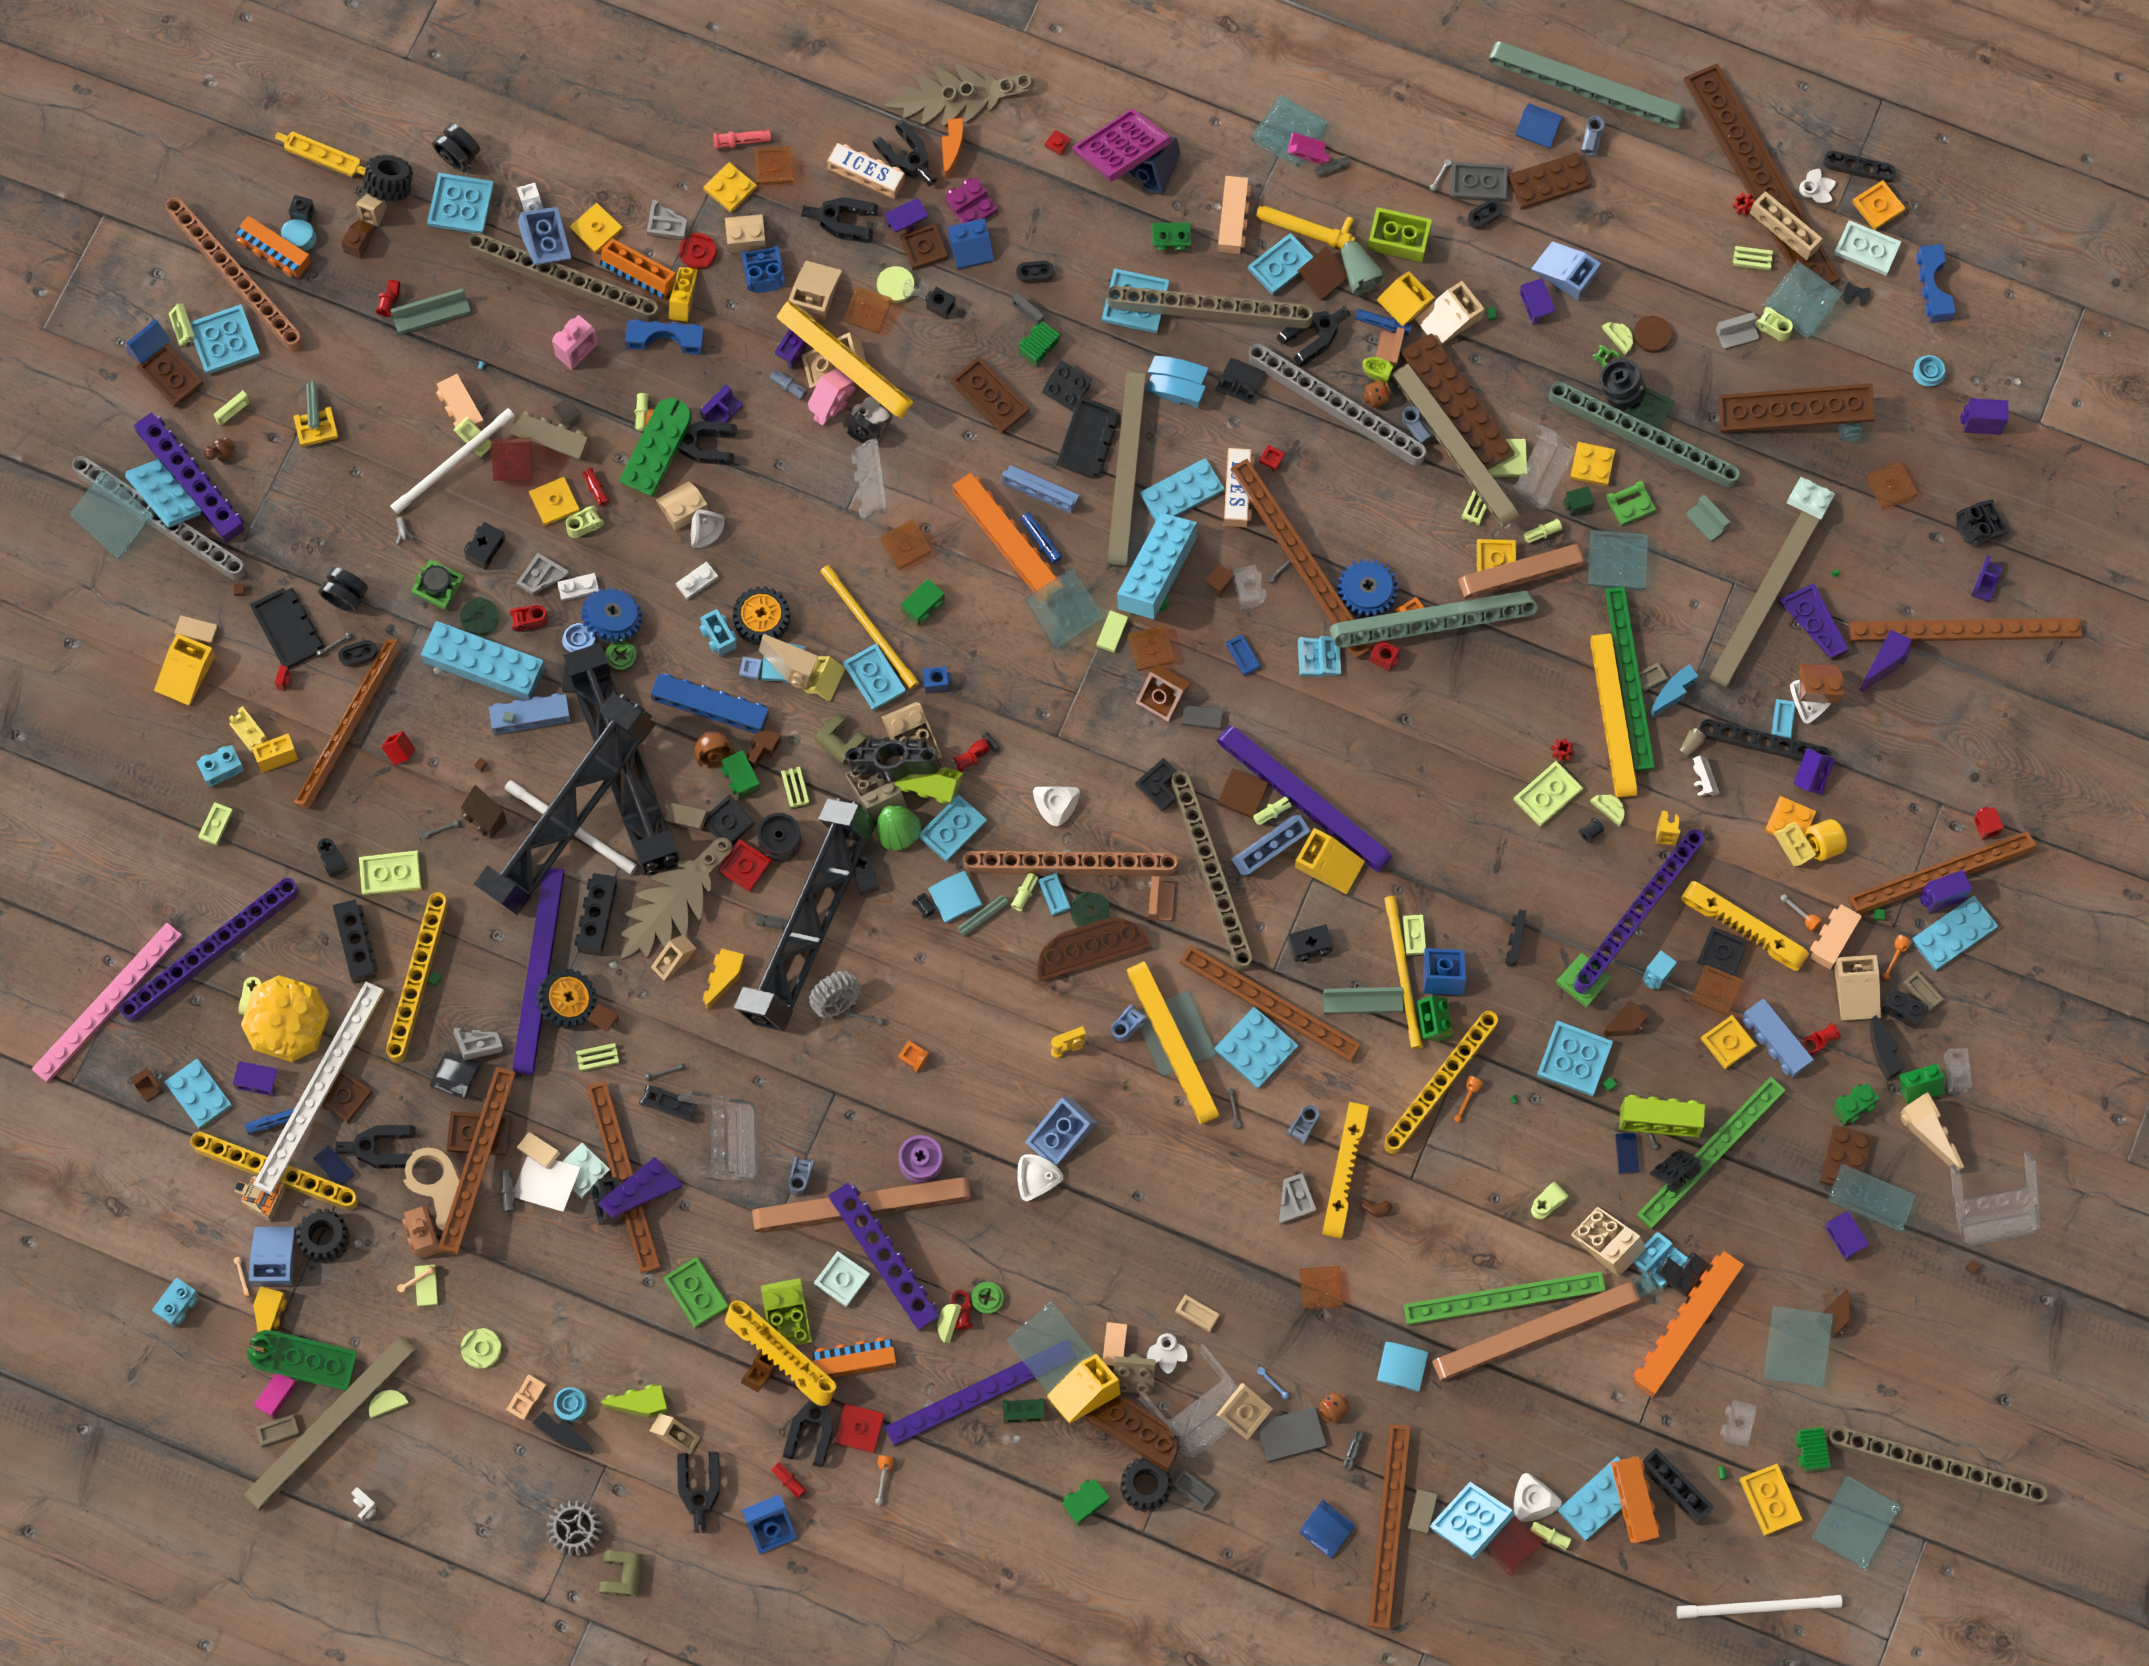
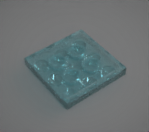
M1280 94L1251 136V141L1299 167L1304 159L1287 154L1292 133L1296 132L1318 140L1327 127L1328 121Z
M1797 260L1762 306L1764 308H1772L1780 315L1789 319L1793 324L1792 329L1808 340L1842 297L1843 293Z
M1590 530L1587 586L1602 588L1624 587L1630 590L1645 591L1648 534Z
M1074 568L1069 569L1025 599L1054 648H1058L1103 618V615Z

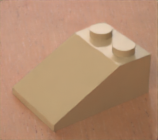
M850 332L837 338L866 362L861 339ZM815 349L801 355L811 389L816 388L821 376L837 368Z
M763 634L759 647L762 655L793 687L806 689L818 656Z

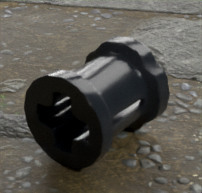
M1592 818L1591 822L1584 829L1581 828L1579 830V834L1586 842L1592 843L1593 838L1600 832L1603 833L1605 828L1598 819Z
M926 893L920 894L912 901V905L918 908L923 919L928 918L937 910V907L933 906L927 899Z

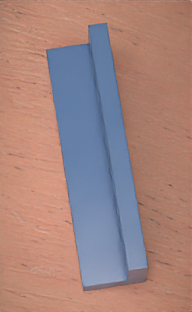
M1012 465L1009 466L1007 471L1004 470L1002 474V484L1070 514L1079 499L1078 494Z

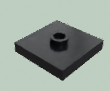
M729 794L708 813L704 825L716 839L726 838L733 844L756 823Z
M1711 927L1697 963L1734 978L1748 941Z

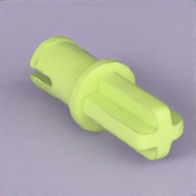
M645 393L637 394V408L634 410L636 414L635 429L640 432L644 431L646 427L647 412L649 411V395Z
M1555 519L1547 524H1540L1539 527L1525 532L1524 539L1527 543L1541 538L1546 539L1548 535L1562 530L1561 523L1558 519Z
M1283 797L1272 805L1268 804L1267 808L1255 814L1254 820L1258 825H1261L1271 818H1277L1278 814L1291 808V803L1288 802L1282 805L1288 801L1286 797Z
M1029 873L1022 886L1017 889L1018 893L1011 904V907L1015 910L1022 911L1028 898L1032 896L1031 892L1038 881V877L1035 874Z
M1534 1522L1530 1529L1532 1533L1546 1539V1543L1550 1542L1565 1551L1570 1544L1571 1538L1555 1531V1528L1551 1530Z

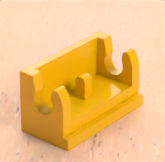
M289 733L252 747L261 773L299 760Z
M1662 811L1657 823L1656 843L1675 846L1680 834L1678 829L1679 816L1676 814L1675 822L1670 823L1667 820L1668 811Z

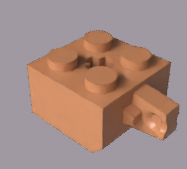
M428 1206L404 1212L405 1219H402L407 1236H411L407 1239L413 1255L417 1254L420 1260L442 1253V1251L438 1250L440 1242Z

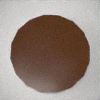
M1652 315L1638 321L1635 325L1633 336L1639 348L1646 352L1654 353L1667 347L1670 343L1672 332L1666 320Z

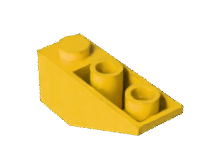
M679 267L669 301L670 320L688 322L698 269Z
M722 948L720 954H716L714 959L715 971L710 973L708 979L710 987L708 991L705 990L702 1002H705L706 1009L709 1010L738 981L745 962L744 954Z
M260 1286L254 1302L258 1332L278 1330L281 1319H279L280 1313L285 1310L287 1305L283 1292ZM260 1348L262 1352H266V1350H267V1349Z

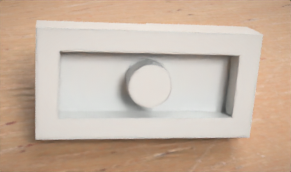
M706 561L675 584L688 600L716 581L718 575Z
M595 573L557 582L562 602L592 595L593 591L599 593Z
M1703 756L1693 758L1695 763L1694 770L1702 779V781H1697L1694 785L1696 787L1703 786V790L1697 794L1701 797L1707 794L1712 796L1720 794L1708 759Z

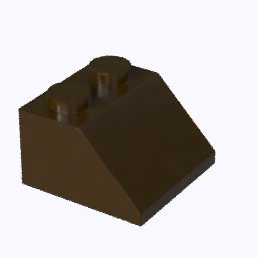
M475 785L461 806L462 817L469 824L473 822L477 826L476 830L482 836L487 835L491 839L507 823L505 813L500 806Z

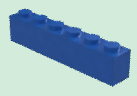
M658 673L650 693L652 701L754 734L764 730L769 717V710L764 704H753L743 697L734 698L724 691L716 692L708 686H697L686 679L681 681L667 673H664V675Z

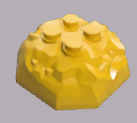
M278 975L253 988L241 1027L254 1051L293 1063L318 1050L330 1012L317 987Z

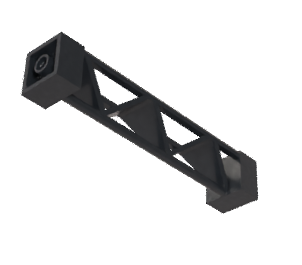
M600 642L563 655L568 674L594 743L610 723V720L600 712V709L608 700L609 694L613 692L617 694ZM586 700L597 707L596 727ZM621 729L622 755L634 740V737ZM637 748L620 771L621 794L615 779L610 787L643 876H651L658 873V870L676 867L680 859L673 836L667 828ZM634 759L636 761L643 782L633 771ZM659 826H660V829H661L662 833H659V834H658V830H659ZM635 833L641 836L643 839L638 841Z
M613 692L602 706L600 712L610 720V723L501 873L487 865L474 883L475 886L517 916L531 898L530 895L641 742H644L656 725L651 720L652 715L638 704L633 703L622 693L618 696ZM621 729L635 738L623 755L621 752ZM603 781L577 817L576 788ZM559 842L533 878L531 849Z
M836 798V800H826L818 818L829 829L758 989L743 987L734 1006V1009L753 1025L785 1032L804 982L866 843L869 842L877 824L871 817L872 815L864 811L862 805L857 802L847 803L839 798ZM845 839L858 841L851 859ZM839 884L821 925L814 902L818 891ZM810 950L791 992L784 969L787 959Z

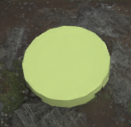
M897 266L886 268L877 279L879 295L886 301L901 303L910 298L913 293L914 279L912 274L905 268Z
M486 1328L470 1331L461 1343V1353L464 1361L476 1369H486L493 1366L501 1355L502 1345L498 1336Z

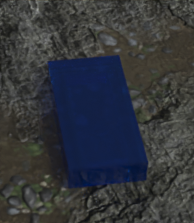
M1615 1134L1618 1173H1639L1636 1134Z
M329 1145L313 1158L336 1184L343 1186L355 1176Z

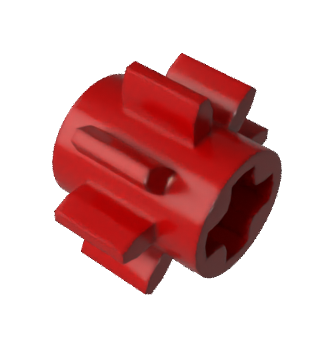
M1741 192V195L1734 197L1735 204L1732 207L1737 209L1736 213L1739 216L1743 213L1748 217L1755 200H1753V196L1750 193L1746 196Z
M1567 738L1561 741L1556 739V745H1551L1550 750L1555 751L1552 754V758L1556 757L1559 763L1561 760L1569 762V755L1574 756L1575 753L1574 750H1571L1574 743H1569Z

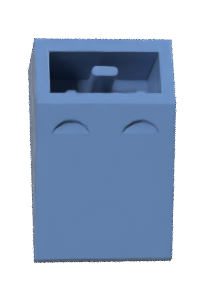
M1552 241L1531 270L1571 297L1579 300L1599 273L1601 263L1584 252Z
M254 1227L249 1268V1282L252 1287L293 1286L295 1227Z

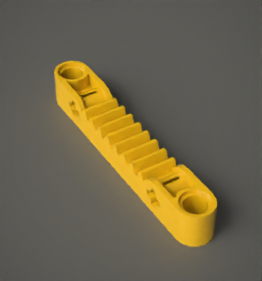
M1691 881L1681 896V900L1686 905L1706 917L1716 916V921L1722 918V924L1724 925L1728 922L1729 929L1735 926L1736 933L1743 931L1742 937L1749 935V941L1756 939L1755 945L1762 943L1763 950L1767 948L1768 954L1773 959L1791 970L1799 971L1809 955L1808 951L1698 882ZM1710 903H1713V904H1714V906H1712V907H1709L1708 905H1709Z
M1349 1102L1322 1235L1342 1239L1348 1211L1347 1198L1353 1174L1352 1171L1358 1145L1364 1133L1368 1105ZM1352 1129L1356 1130L1355 1135H1351ZM1336 1205H1340L1339 1211H1335Z
M734 1301L730 1304L725 1317L727 1326L743 1340H751V1345L756 1344V1349H762L763 1355L768 1354V1360L773 1359L774 1365L779 1364L780 1370L785 1369V1375L790 1374L791 1380H795L797 1387L814 1403L820 1406L828 1405L836 1390L835 1382L746 1303Z

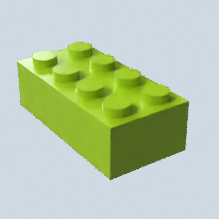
M1629 1095L1624 1098L1620 1108L1619 1131L1699 1138L1704 1128L1705 1104H1700L1699 1101H1688V1103L1680 1102L1678 1099L1664 1101L1658 1097L1642 1099L1638 1095Z

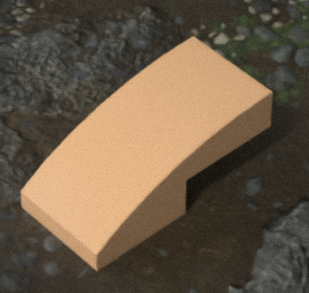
M1107 1322L1103 1362L1106 1365L1114 1366L1115 1356L1124 1357L1127 1324Z
M528 1374L519 1392H516L506 1410L525 1420L547 1384Z

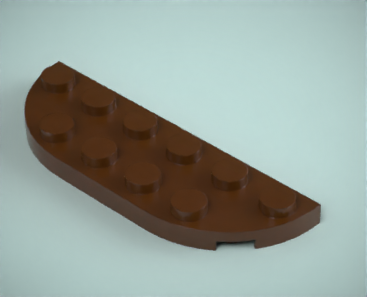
M1122 918L1102 919L1061 932L1051 938L1039 955L1037 977L1039 981L1151 947L1152 945L1146 933L1133 922Z
M1119 1395L1082 1416V1418L1166 1472H1169L1176 1458V1442L1173 1432L1162 1420L1129 1399Z

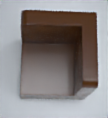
M1219 563L1205 579V582L1216 590V596L1220 598L1233 583L1234 574Z
M598 1003L587 1020L588 1024L596 1029L598 1026L605 1031H609L614 1022L618 1023L619 1016Z
M147 1067L130 1078L146 1102L163 1092Z

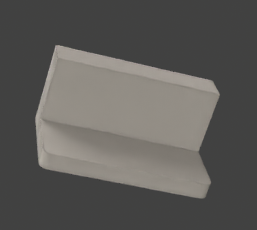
M1754 312L1718 322L1716 332L1724 350L1759 339L1755 328L1756 316Z

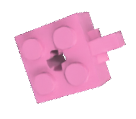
M579 315L575 319L569 320L564 330L557 332L552 340L555 356L571 370L598 345L595 329Z
M838 368L821 376L808 402L810 411L815 413L814 420L821 425L826 424L831 416H835L836 413L842 412L848 404L846 401L855 390V382Z

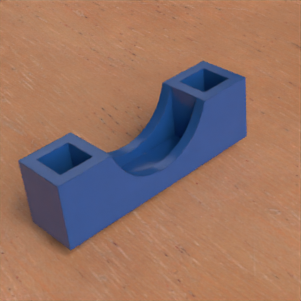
M1943 244L1920 246L1918 254L1915 255L1916 264L1920 267L1919 281L1923 283L1922 298L1926 299L1925 314L1929 316L1930 323L1952 321L1955 315L1953 297L1942 292L1934 281V275L1943 269L1946 262Z
M639 319L627 322L625 339L627 349L646 351L653 341L668 338L680 345L683 354L702 355L704 343L703 326L698 324L681 325L677 322H672L671 324L660 321L644 322Z

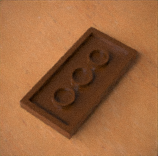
M1578 152L1508 174V180L1520 209L1591 188L1590 179Z
M979 356L950 380V383L1001 434L1006 432L1030 411V408Z

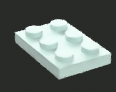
M1849 220L1834 255L1887 276L1901 241Z

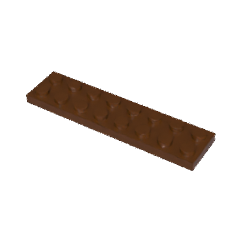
M1432 333L1400 350V355L1405 363L1409 364L1487 471L1514 456V450Z
M1872 383L1719 395L1721 433L1875 422Z

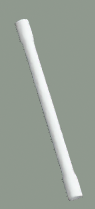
M509 408L506 409L489 426L407 494L395 501L391 508L398 515L414 499L516 416Z
M512 780L508 781L504 788L507 792L523 800L542 814L549 807ZM579 828L574 836L616 863L618 867L630 875L636 870L637 864L620 855L583 829Z
M1841 1595L1822 1596L1820 1598L1704 1606H1677L1678 1619L1696 1618L1698 1616L1768 1611L1841 1608L1842 1597Z

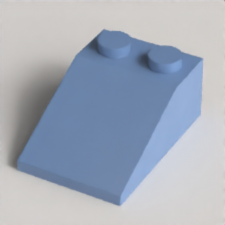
M558 207L521 212L518 225L523 242L534 265L571 260Z
M1070 1096L1061 1097L1025 1143L1040 1157L1045 1158L1057 1167L1090 1134L1098 1122Z

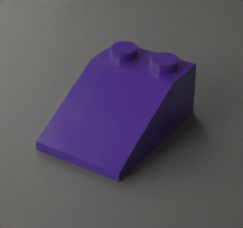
M1890 630L1859 691L1864 692L1897 670L1900 664L1904 665L1912 650L1909 647L1912 640Z

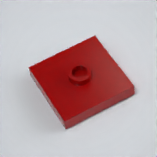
M739 839L717 871L751 893L772 863V859Z
M845 1404L834 1444L874 1454L884 1413Z

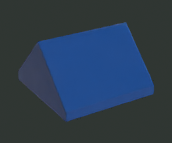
M1528 103L1523 111L1515 136L1550 149L1563 116Z
M154 319L126 342V351L139 363L143 364L166 345L170 338L159 322Z

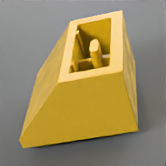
M1408 271L1380 295L1377 301L1404 326L1428 308L1435 297Z

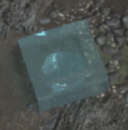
M1651 1270L1645 1271L1632 1279L1641 1298L1646 1297L1659 1288Z

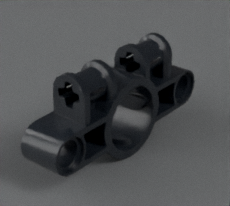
M869 737L865 747L851 748L845 754L847 763L853 773L878 774L886 781H898L908 774H934L941 768L935 750L928 748L926 737H921V739L906 737L904 743L898 740L890 741L889 737H884V739ZM902 756V760L894 765H883L890 757Z

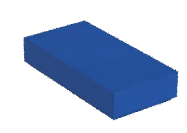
M1243 634L1225 642L1228 651L1243 676L1261 668Z

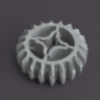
M838 971L837 974L833 972L831 976H826L824 980H820V983L814 986L815 989L811 991L809 996L810 1006L819 1017L832 1018L834 1015L837 1017L840 1013L850 1009L851 1005L856 1004L855 1000L860 998L859 995L861 993L860 983L854 975L847 971L843 973Z
M578 1500L575 1506H573L571 1501H568L569 1507L565 1508L563 1503L560 1504L562 1510L559 1511L555 1508L554 1512L557 1516L550 1515L549 1519L553 1523H547V1527L552 1529L547 1531L548 1536H553L549 1539L550 1543L556 1542L554 1545L556 1550L562 1546L561 1554H564L567 1549L569 1556H572L575 1550L577 1556H580L581 1549L588 1553L587 1546L595 1548L592 1541L599 1542L600 1540L595 1534H602V1530L596 1528L602 1525L601 1521H596L600 1517L599 1514H593L595 1511L593 1507L587 1510L588 1503H584L580 1507V1501ZM578 1513L572 1520H563L569 1514ZM584 1515L591 1522L590 1532L582 1527ZM577 1524L579 1530L573 1533L570 1527ZM559 1525L567 1530L565 1541L558 1536ZM576 1537H586L580 1543L570 1544Z

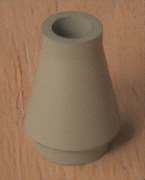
M1696 728L1689 730L1679 752L1689 757L1691 753L1705 742L1706 736Z

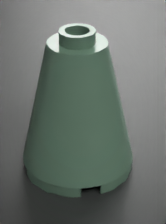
M1348 241L1343 245L1341 253L1353 295L1365 294L1375 289L1374 285L1376 283L1381 285L1386 280L1385 273L1358 242Z

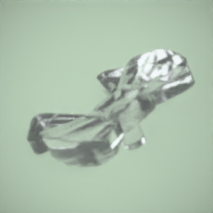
M910 278L907 279L903 287L904 297L917 296L925 301L929 293L926 287L928 283L921 279L919 287H914Z

